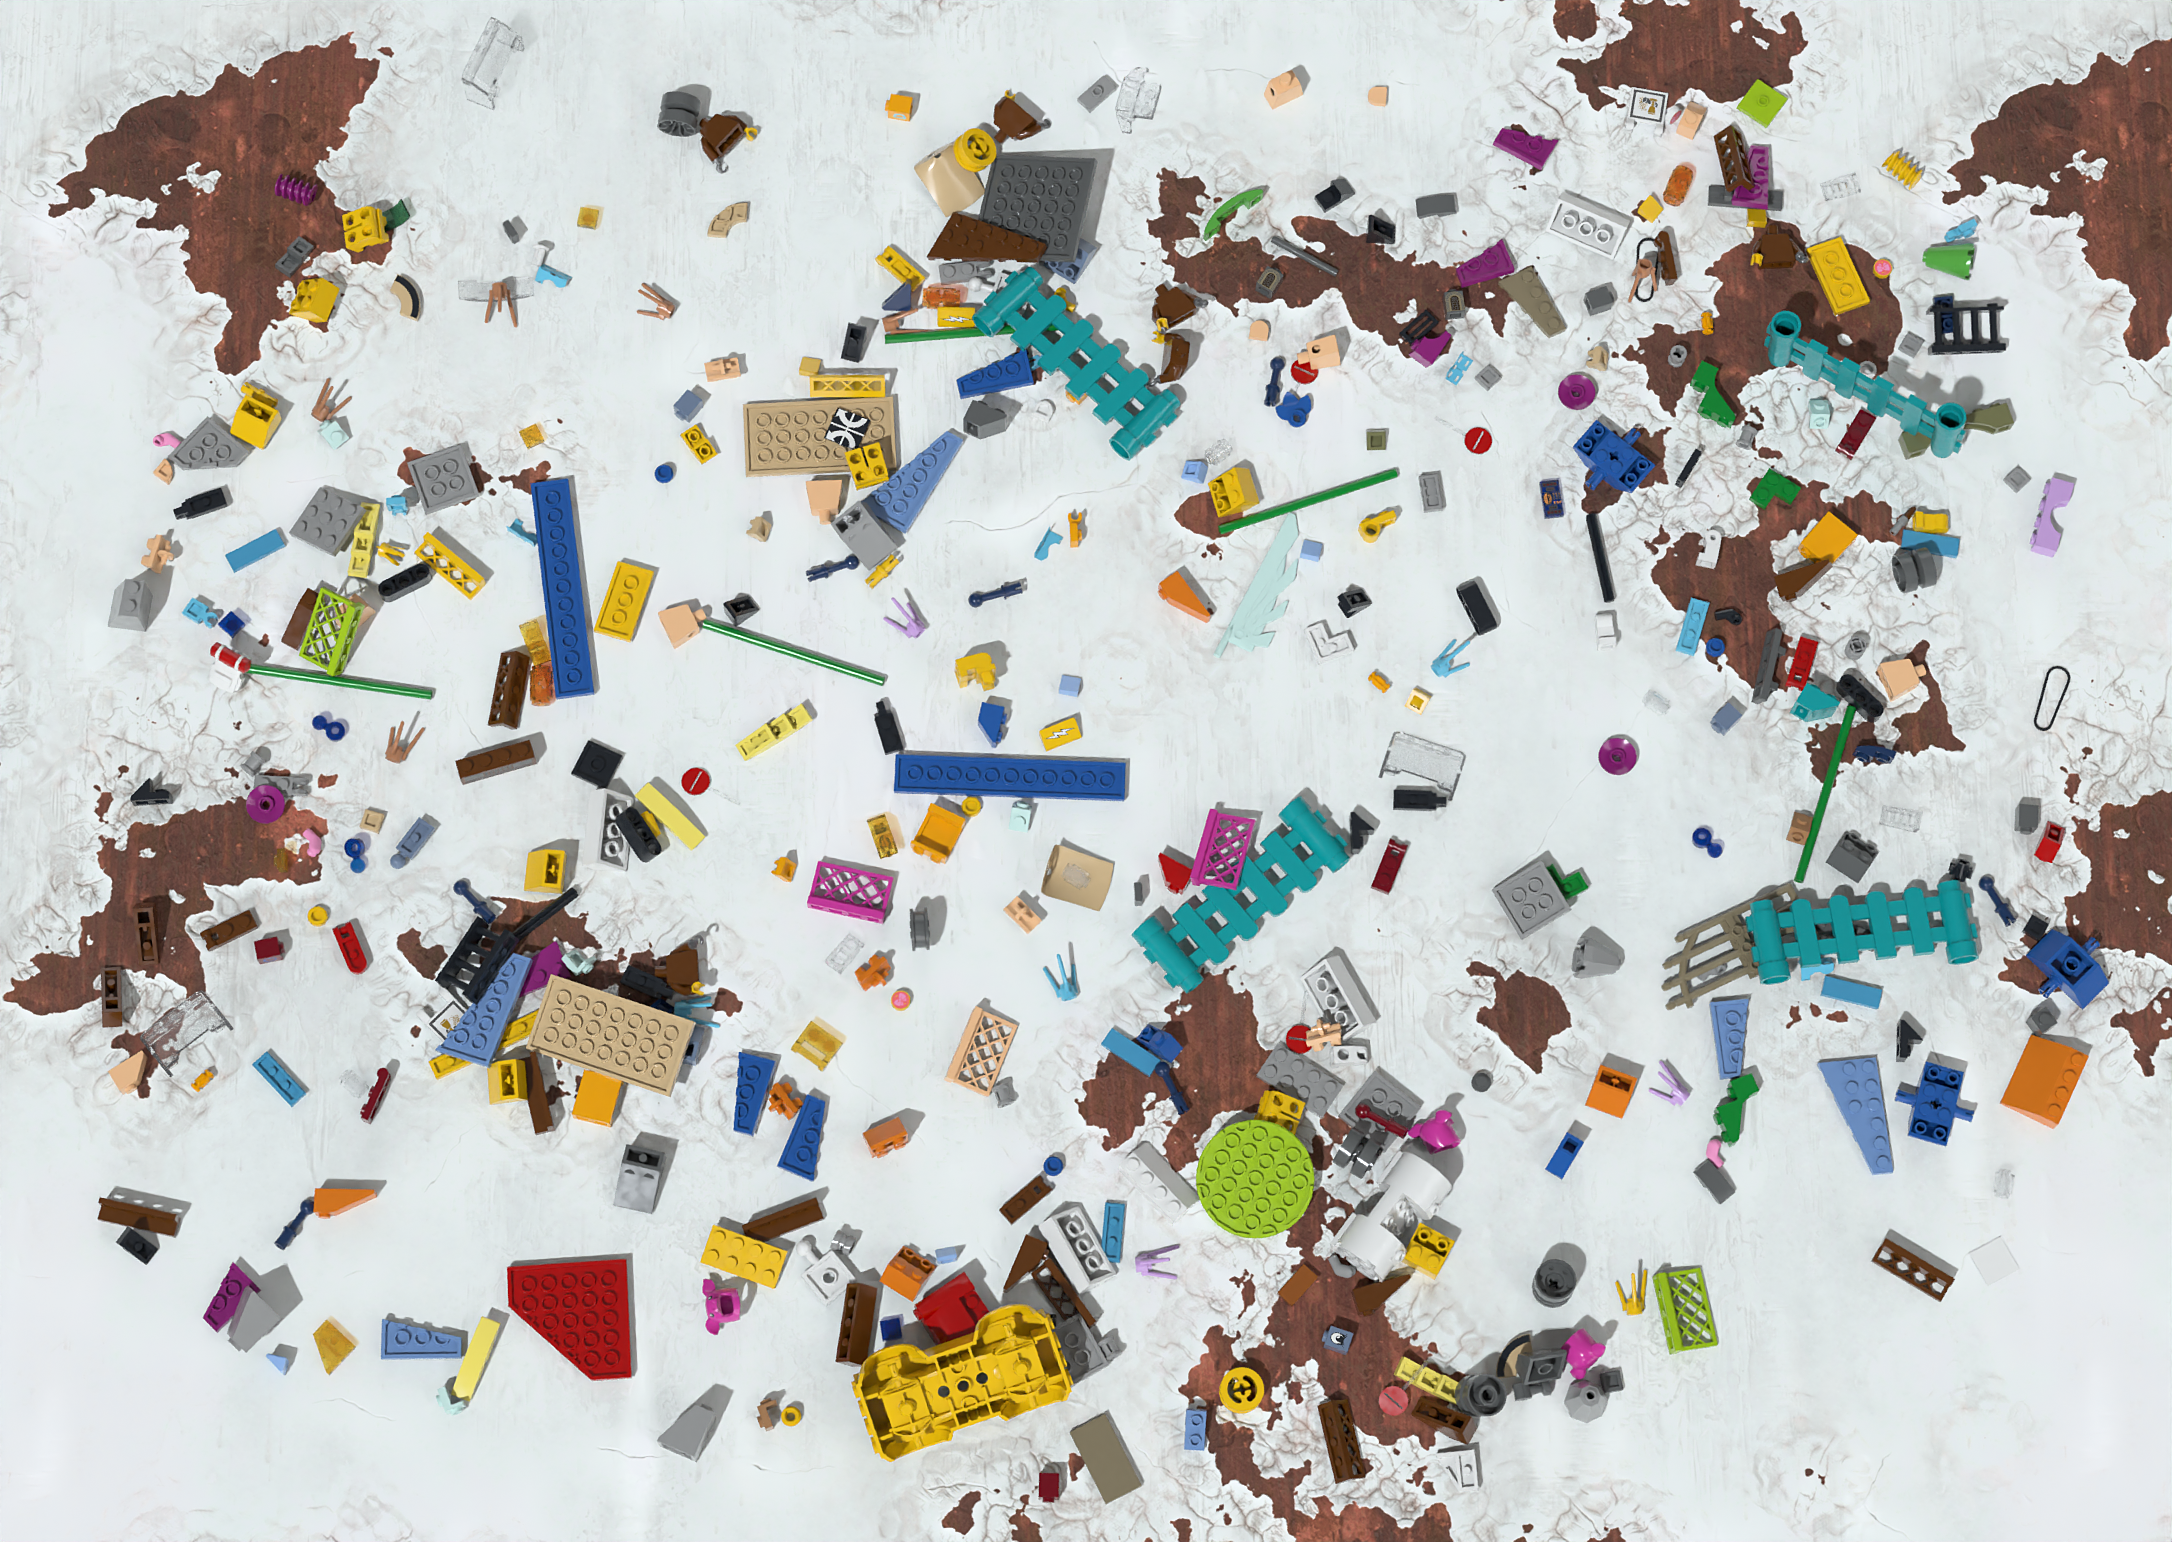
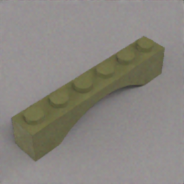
M1995 403L1987 409L1978 408L1973 410L1972 413L1966 414V422L1963 429H1974L1997 434L2010 430L2014 421L2007 403L2001 405L2000 403ZM1903 431L1898 441L1905 460L1923 455L1930 446L1931 439L1920 432L1914 436Z

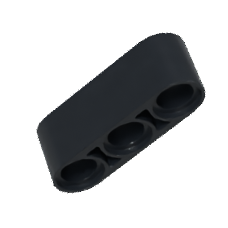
M420 563L382 581L378 586L381 599L385 602H393L429 584L432 579L430 570L427 565ZM420 572L427 573L424 577H418ZM404 580L409 581L406 586L400 585ZM388 588L392 589L390 594L383 593Z
M1473 580L1457 587V595L1477 634L1481 636L1497 629L1495 618L1477 583Z
M1845 674L1840 678L1836 685L1838 694L1851 706L1855 707L1856 711L1866 721L1870 723L1878 721L1884 711L1883 705L1852 675ZM1842 682H1847L1850 688H1845ZM1859 695L1863 697L1864 701H1858L1856 699V696ZM1869 709H1875L1878 715L1871 714Z
M629 807L616 817L617 827L640 861L650 862L661 853L660 843L637 809Z

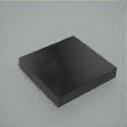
M588 740L571 775L601 789H607L623 759V755Z

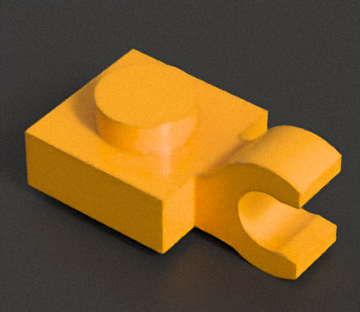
M1081 512L1078 513V519L1073 520L1071 513H1068L1070 548L1078 547V541H1082L1081 529L1078 530V525L1082 521Z

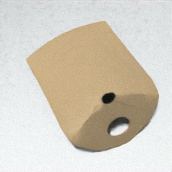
M954 142L935 150L914 166L917 175L945 217L951 216L953 212L958 213L975 203L985 192L975 173L964 169L957 162L953 151ZM937 154H941L939 158H935Z
M1054 845L1045 870L1041 893L1048 897L1100 911L1110 887L1113 863L1091 857L1064 846ZM1049 868H1050V869H1051V874H1050V875H1047V874H1048V871H1049Z

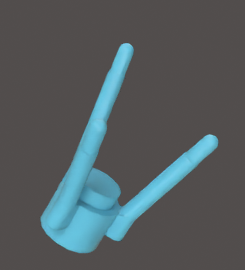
M1455 639L1452 640L1438 658L1432 661L1431 669L1438 677L1443 675L1446 678L1450 674L1470 666L1469 663H1466L1451 670L1448 669L1451 667L1449 661L1468 646L1470 641L1465 642L1445 659L1443 657L1456 643Z
M1057 954L1064 983L1060 985V989L1046 967L1043 968V971L1053 986L1057 998H1061L1062 1001L1072 1000L1077 997L1076 993H1078L1075 965H1071V985V982L1067 981L1061 956Z
M711 996L675 1002L674 1011L676 1016L694 1021L697 1024L720 1028L719 1024L688 1017V1015L692 1014V1008L711 1007L712 1003H697L710 1000Z

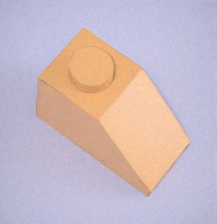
M1690 101L1679 122L1676 133L1693 140L1707 108Z
M142 1050L108 1071L123 1095L134 1092L137 1086L141 1084L147 1056Z

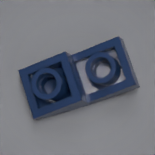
M1952 296L1932 298L1933 305L1953 308ZM1941 314L1942 334L1953 333L1952 314Z
M1857 746L1852 755L1861 762L1870 763L1873 757H1875L1881 763L1891 764L1897 752L1878 746Z

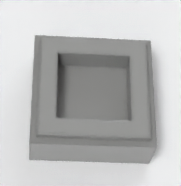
M1907 333L1898 350L1914 358L1924 341Z
M1487 365L1475 376V380L1484 389L1489 391L1501 380V376Z
M2017 466L2003 481L2017 493L2031 479Z

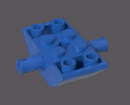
M1595 420L1576 442L1573 449L1584 465L1594 472L1585 482L1587 487L1591 485L1590 489L1595 490L1598 484L1604 480L1614 489L1633 493L1651 472L1655 465L1631 447L1641 436L1638 431L1634 433L1636 429L1631 428L1629 433L1621 439L1598 420Z
M2052 929L2026 955L2049 978L2038 989L2040 994L2047 989L2043 997L2048 998L2059 987L2083 1010L2109 984L2101 966L2090 956L2100 946L2098 941L2091 946L2096 940L2095 938L2090 937L2080 947L2071 937Z
M1925 1062L1914 1094L1897 1089L1894 1101L1909 1104L1912 1107L1908 1120V1136L1946 1147L1954 1117L1972 1122L1974 1110L1957 1105L1964 1072ZM1932 1103H1934L1937 1106L1936 1109L1933 1108Z

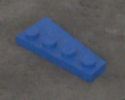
M1020 350L1015 355H1009L1004 360L987 365L982 370H976L956 380L960 399L1034 384L1026 350L1024 352Z
M739 1052L737 1098L733 1130L737 1133L753 1137L777 1063L770 1059Z
M809 1094L806 1095L777 1164L778 1168L811 1182L814 1181L825 1101Z

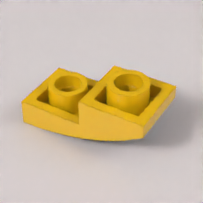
M697 425L680 434L701 465L718 455Z

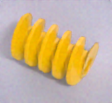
M1900 151L1892 153L1882 164V167L1887 166V172L1893 170L1892 176L1899 175L1897 180H1904L1903 185H1909V190H1911L1921 179L1923 170L1921 169L1916 172L1917 165L1910 167L1911 160L1905 163L1906 156L1904 155L1899 158Z

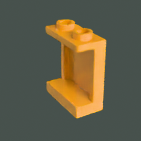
M1828 511L1803 539L1798 550L1804 558H1809L1814 563L1829 559L1833 565L1842 553L1854 543L1858 534Z
M931 803L914 840L910 843L912 851L921 856L923 854L929 856V859L937 864H940V862L946 864L966 825V819Z
M584 1069L572 1111L573 1118L611 1128L619 1092L624 1082Z

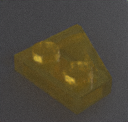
M328 1320L313 1333L324 1368L330 1376L356 1346Z

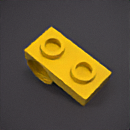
M1394 510L1390 512L1383 511L1378 514V517L1373 519L1366 518L1360 522L1358 532L1365 542L1374 543L1379 537L1381 528L1395 523L1397 516ZM1368 529H1372V530H1374L1376 533L1373 534V535H1370V534H1368L1366 531H1367Z

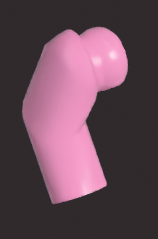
M170 433L159 434L153 438V444L158 447L170 445L176 449L182 443Z
M308 828L303 833V836L309 841L307 853L309 856L315 857L321 851L322 842Z
M1714 1139L1707 1144L1706 1157L1719 1169L1724 1164L1718 1156L1721 1142L1718 1139Z

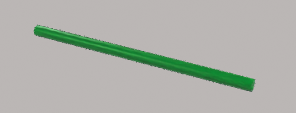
M1004 325L996 335L1013 334L1015 330L1010 325ZM1051 325L1045 331H1058V329ZM978 327L885 335V344L982 337L987 335Z
M1391 469L1219 525L1218 530L1222 535L1397 478L1396 469Z
M707 619L704 620L702 627L704 629L879 686H883L885 682V677Z
M251 664L249 671L246 672L429 700L432 699L433 694L432 690Z
M1847 706L1814 812L1810 833L1805 842L1794 877V881L1797 883H1803L1856 712V708L1853 706Z

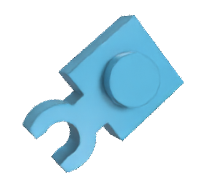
M1975 219L1959 225L1956 229L1946 232L1944 238L1947 243L1962 237L1968 238L1975 233L1974 231L1978 224Z
M393 495L391 498H386V506L388 511H392V515L396 516V513L407 514L408 503L405 497Z
M193 597L182 612L183 616L198 625L201 621H204L208 628L213 627L208 622L210 618L218 620L215 613H207L209 611L208 606Z

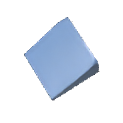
M1186 461L1181 478L1203 484L1208 467L1201 461Z
M1304 540L1300 558L1318 562L1322 544Z
M1062 675L1059 694L1077 697L1081 678Z
M955 1247L935 1250L937 1264H945L957 1260Z
M268 1353L266 1357L285 1375L289 1364L288 1359Z

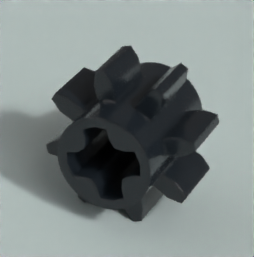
M1957 859L1955 863H1950L1948 871L1952 875L1951 878L1953 880L1965 882L1966 878L1971 879L1973 867L1970 866L1969 861Z

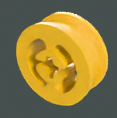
M971 128L960 135L954 142L953 151L957 162L970 172L982 171L996 158V146L993 139L981 129Z
M1245 1367L1229 1371L1222 1379L1219 1387V1396L1222 1404L1228 1410L1238 1414L1253 1411L1259 1405L1264 1395V1384L1261 1377L1255 1371ZM1243 1378H1247L1255 1386V1398L1250 1402L1247 1401L1251 1390H1246L1244 1395H1241V1392H1234L1233 1397L1240 1401V1403H1236L1228 1395V1383L1231 1380H1236L1232 1391H1237L1240 1386H1242V1389H1249L1250 1384L1243 1380Z

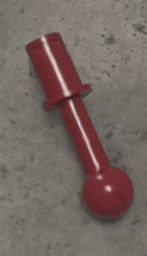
M1360 1103L1355 1108V1114L1358 1118H1369L1384 1126L1385 1132L1389 1131L1402 1139L1405 1138L1408 1128L1394 1121V1118H1390V1120L1385 1119L1372 1112L1365 1103Z

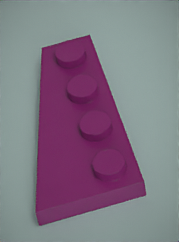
M1751 145L1747 157L1755 187L1749 191L1742 185L1737 187L1731 200L1732 205L1768 210L1769 147Z

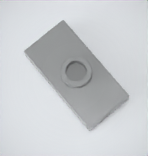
M1103 75L1080 95L1077 101L1091 113L1116 90V86Z
M1438 474L1420 475L1418 479L1424 513L1443 511Z

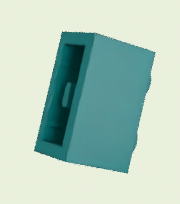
M1807 683L1790 713L1805 722L1829 718L1833 716L1840 702L1837 701L1835 696L1822 692L1818 686Z

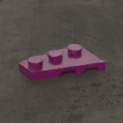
M1502 128L1495 138L1493 145L1542 170L1559 140L1542 139V136L1536 135L1532 137L1525 135L1524 132Z
M1501 239L1495 246L1487 248L1478 257H1473L1456 268V275L1463 288L1514 273L1515 268Z
M232 1262L216 1296L213 1297L203 1316V1319L217 1333L233 1318L247 1285L256 1294L261 1291L234 1262Z

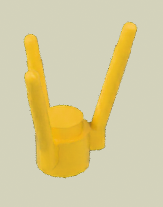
M1647 1270L1643 1271L1640 1302L1636 1293L1635 1273L1631 1274L1632 1298L1627 1299L1628 1303L1625 1301L1619 1282H1615L1622 1303V1309L1627 1311V1315L1643 1314L1642 1310L1645 1309L1644 1298Z

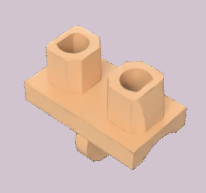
M737 357L724 360L721 358L719 361L704 363L707 382L741 377Z
M156 535V538H149L147 548L151 553L150 556L144 555L142 557L141 564L150 568L155 573L161 574L163 565H166L167 560H173L174 554L170 553L171 542L165 540L162 535Z
M1018 896L1003 909L1027 934L1042 921Z
M1318 1019L1316 1021L1317 1026H1313L1311 1030L1306 1031V1044L1311 1046L1315 1052L1324 1049L1323 1042L1330 1041L1331 1046L1341 1045L1340 1022L1332 1025L1330 1022L1323 1024L1322 1019Z

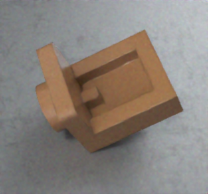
M1794 812L1786 840L1805 845L1810 833L1813 817Z
M769 1398L760 1402V1406H757L760 1416H757L760 1428L765 1427L766 1432L774 1429L767 1410L778 1406L776 1399L771 1400Z

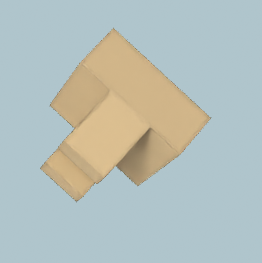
M1596 346L1594 350L1588 351V355L1593 360L1586 361V365L1589 368L1606 371L1609 353L1602 346Z
M756 516L755 519L750 520L752 528L747 530L746 534L760 542H766L772 525L763 517Z

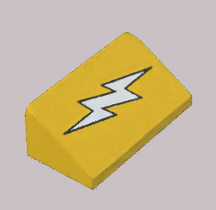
M938 307L937 325L938 327L973 328L975 323L972 320V316L975 314V308Z
M1074 717L1039 731V736L1046 752L1082 738Z

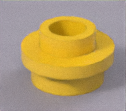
M794 1406L786 1407L781 1413L782 1422L786 1426H796L801 1420L799 1409ZM793 1413L795 1418L789 1420L787 1418L788 1414Z

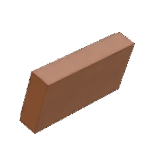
M1303 1264L1277 1294L1292 1307L1318 1279V1276Z

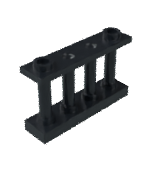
M1989 303L1987 307L1943 308V305L1931 306L1926 311V315H1934L1935 343L1928 348V355L1986 354L2006 351V343H2000L1997 332V313L2003 311L2004 306H1998V303ZM1971 313L1972 341L1970 344H1963L1960 332V314ZM1978 313H1989L1990 341H1988V344H1981V341H1979ZM1941 314H1952V345H1944V342H1942Z
M479 916L471 924L435 979L442 988L448 989L452 984L464 990L462 995L475 1005L479 1003L519 942V939L506 929H504L501 935L488 930L489 925ZM482 936L496 942L491 951L477 946ZM472 952L485 958L480 967L466 962ZM461 968L475 974L469 984L455 978Z

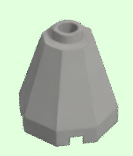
M1582 937L1578 940L1577 945H1580L1579 949H1574L1571 968L1573 972H1576L1573 974L1575 978L1583 979L1611 975L1620 969L1621 959H1619L1617 953L1592 938Z
M1584 1379L1569 1387L1564 1404L1571 1418L1588 1423L1603 1415L1608 1400L1601 1385Z

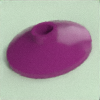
M1570 375L1561 381L1558 388V397L1567 408L1582 410L1592 404L1595 398V387L1585 376ZM1573 393H1578L1579 397H1574Z
M1621 738L1607 740L1603 743L1598 753L1601 767L1612 775L1628 773L1635 766L1637 759L1636 751L1632 744ZM1618 756L1620 761H1614L1613 757Z
M258 786L247 797V812L253 820L259 823H272L278 820L284 812V797L273 786ZM265 801L270 802L269 808L264 807Z

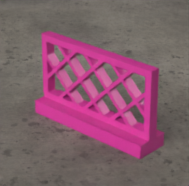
M1215 809L1209 810L1190 875L1192 885L1200 886L1205 884L1237 890L1255 827V819L1218 813ZM1221 820L1230 821L1232 824L1224 830L1220 827ZM1243 823L1249 824V829L1243 833L1237 828ZM1235 829L1239 835L1229 840L1226 833ZM1223 835L1227 842L1217 847L1215 840ZM1242 839L1244 846L1236 851L1232 844ZM1230 846L1234 852L1224 857L1221 850ZM1219 853L1222 859L1213 864L1210 860L1211 856ZM1237 856L1240 860L1239 864L1231 867L1227 861ZM1225 863L1229 869L1219 874L1216 867ZM1214 870L1217 876L1213 879H1205L1206 873ZM1232 873L1235 877L1233 884L1225 882L1223 877Z
M818 861L807 906L811 909L883 924L894 878ZM821 867L829 868L832 875L823 880L820 875ZM847 872L851 879L842 884L837 875ZM866 876L870 883L861 888L856 879ZM835 877L839 886L830 891L825 882ZM880 880L888 881L887 888L880 892L875 883ZM854 881L858 890L849 895L844 886ZM822 884L828 891L823 896L814 895L816 888ZM873 885L877 894L868 899L863 890ZM842 888L847 897L842 900L835 899L833 893ZM861 892L866 901L861 904H855L852 897ZM880 896L883 901L882 909L874 908L870 902Z

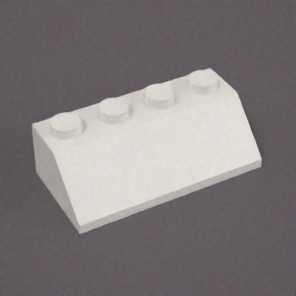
M1562 192L1545 231L1613 260L1630 220Z
M606 788L590 791L582 866L599 871H627L629 843L617 827L615 819L624 810L633 807V797Z
M1339 955L1324 959L1300 977L1324 1022H1330L1331 1025L1340 1022L1341 1043L1364 1032L1376 1023L1375 1018Z
M1148 1143L1133 1151L1118 1166V1170L1172 1226L1200 1201L1199 1196Z
M1079 1206L1051 1216L1039 1226L1041 1233L1077 1295L1087 1292L1117 1275Z

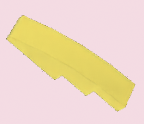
M361 502V507L366 512L354 529L351 559L347 572L348 576L367 578L378 526L380 504Z
M800 704L789 713H783L771 723L764 724L735 746L743 759L747 761L797 732L813 721V718L804 704Z
M649 782L634 795L690 851L705 838Z
M484 1316L481 1317L462 1362L451 1395L466 1401L472 1399L501 1323Z
M1401 1357L1394 1372L1395 1376L1457 1406L1455 1401L1457 1381L1446 1375H1441L1426 1366H1421L1406 1357Z

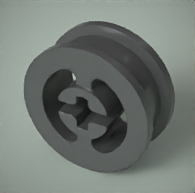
M927 907L923 911H913V908H911L909 923L912 951H916V948L925 947L927 950H930Z

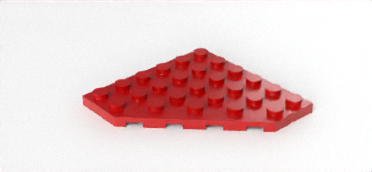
M627 1259L507 1267L508 1307L591 1381L632 1379Z

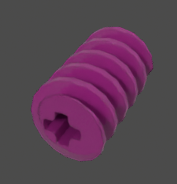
M280 174L275 185L276 196H282L284 199L289 198L290 201L296 200L299 204L303 202L305 206L310 205L314 201L317 185H314L311 189L310 182L303 186V180L296 184L297 178L294 177L290 182L289 175L283 179V174Z

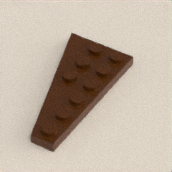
M953 212L928 253L927 258L934 261L935 259H944V261L961 259L962 261L981 262L1016 260L1017 262L1038 263L1047 246L1045 243Z

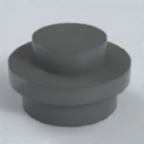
M1477 1073L1473 1076L1471 1085L1475 1091L1485 1092L1491 1086V1079L1485 1073Z

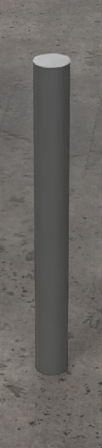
M1273 236L1271 239V243L1335 277L1338 274L1339 270L1280 238Z

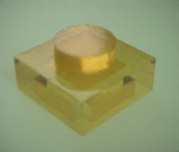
M580 207L577 227L596 230L599 210Z
M536 424L519 431L527 449L545 442Z
M285 848L277 849V855H274V866H277L279 872H287L288 853Z

